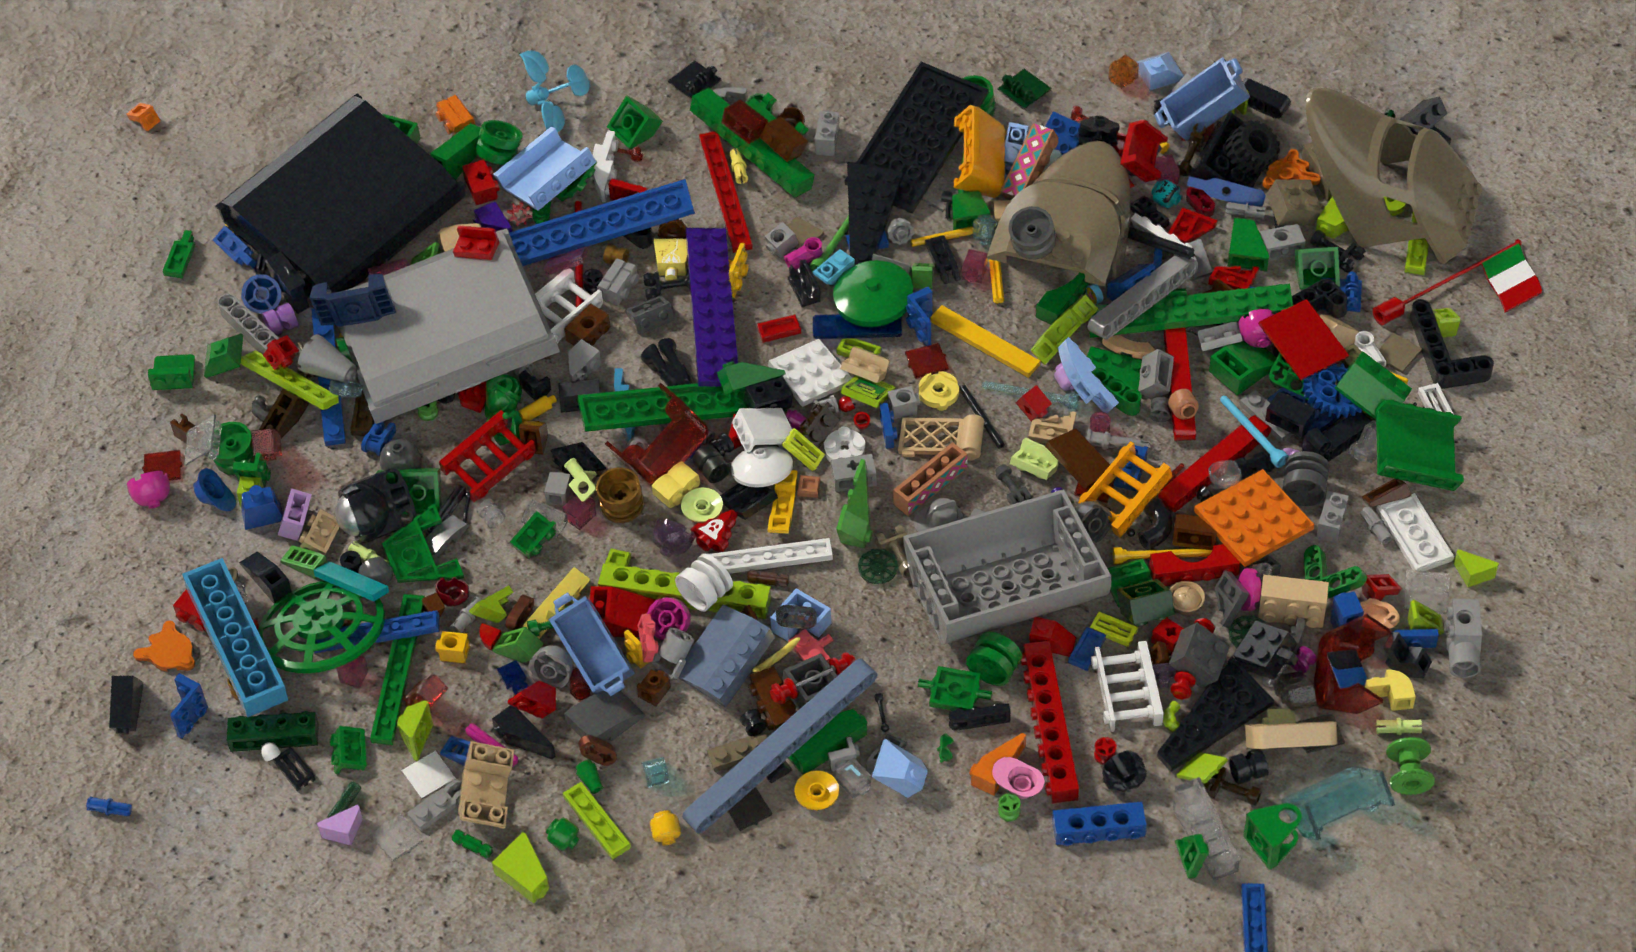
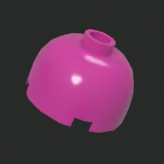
M1253 310L1249 312V316L1245 319L1244 316L1240 318L1238 324L1241 337L1248 345L1264 348L1272 344V341L1258 324L1259 321L1274 315L1272 310Z
M163 471L144 473L140 475L141 479L135 481V478H132L127 482V489L131 499L136 504L148 506L150 509L159 507L161 502L169 495L170 482L167 473L163 474Z
M665 597L658 599L649 607L647 614H650L651 620L655 622L654 636L660 640H664L669 628H677L687 632L691 623L688 607L684 602L676 598Z

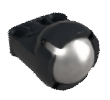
M394 468L344 485L338 491L340 499L335 509L337 523L344 532L353 535L358 543H367L396 532L410 524L417 516L400 471ZM388 473H392L395 476L393 484L388 483L386 480ZM403 512L408 513L410 516L407 524L401 520Z

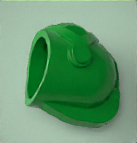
M499 375L486 382V418L493 417L500 410L504 413H511L517 408L522 395V388L517 379L510 375Z

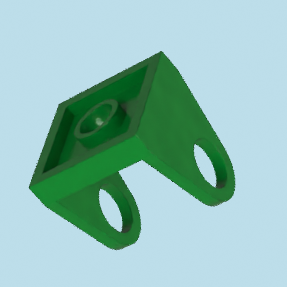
M1290 803L1254 809L1247 813L1243 837L1269 870L1278 866L1296 846L1298 833L1295 829L1301 822L1302 813L1297 806ZM1283 810H1292L1296 814L1297 819L1292 823H1286L1280 819L1279 813ZM1292 834L1293 840L1288 844H1283L1288 836Z

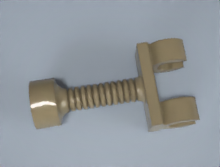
M903 526L894 527L895 536L888 539L885 538L883 532L874 534L876 537L875 542L880 548V552L893 549L900 562L899 571L905 578L911 577L906 555L901 548V545H904L903 536L907 535Z

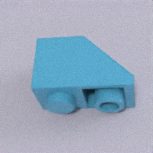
M839 249L813 271V275L827 285H835L838 278L855 265V259Z

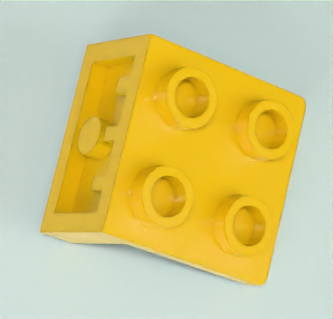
M740 243L734 260H729V282L731 283L732 298H735L737 291L741 290L743 276H747L749 265L746 264L748 252L745 251L744 243Z

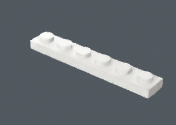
M830 538L709 554L716 558L729 574L833 560Z

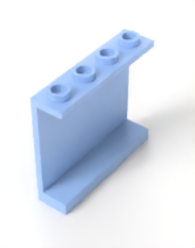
M550 127L493 175L503 190L534 209L540 210L592 167L596 160L588 147L582 151L562 141L556 129Z

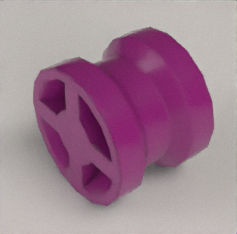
M1301 646L1297 649V654H1295L1299 661L1295 667H1291L1295 671L1305 674L1309 670V666L1317 661L1316 655L1308 647Z

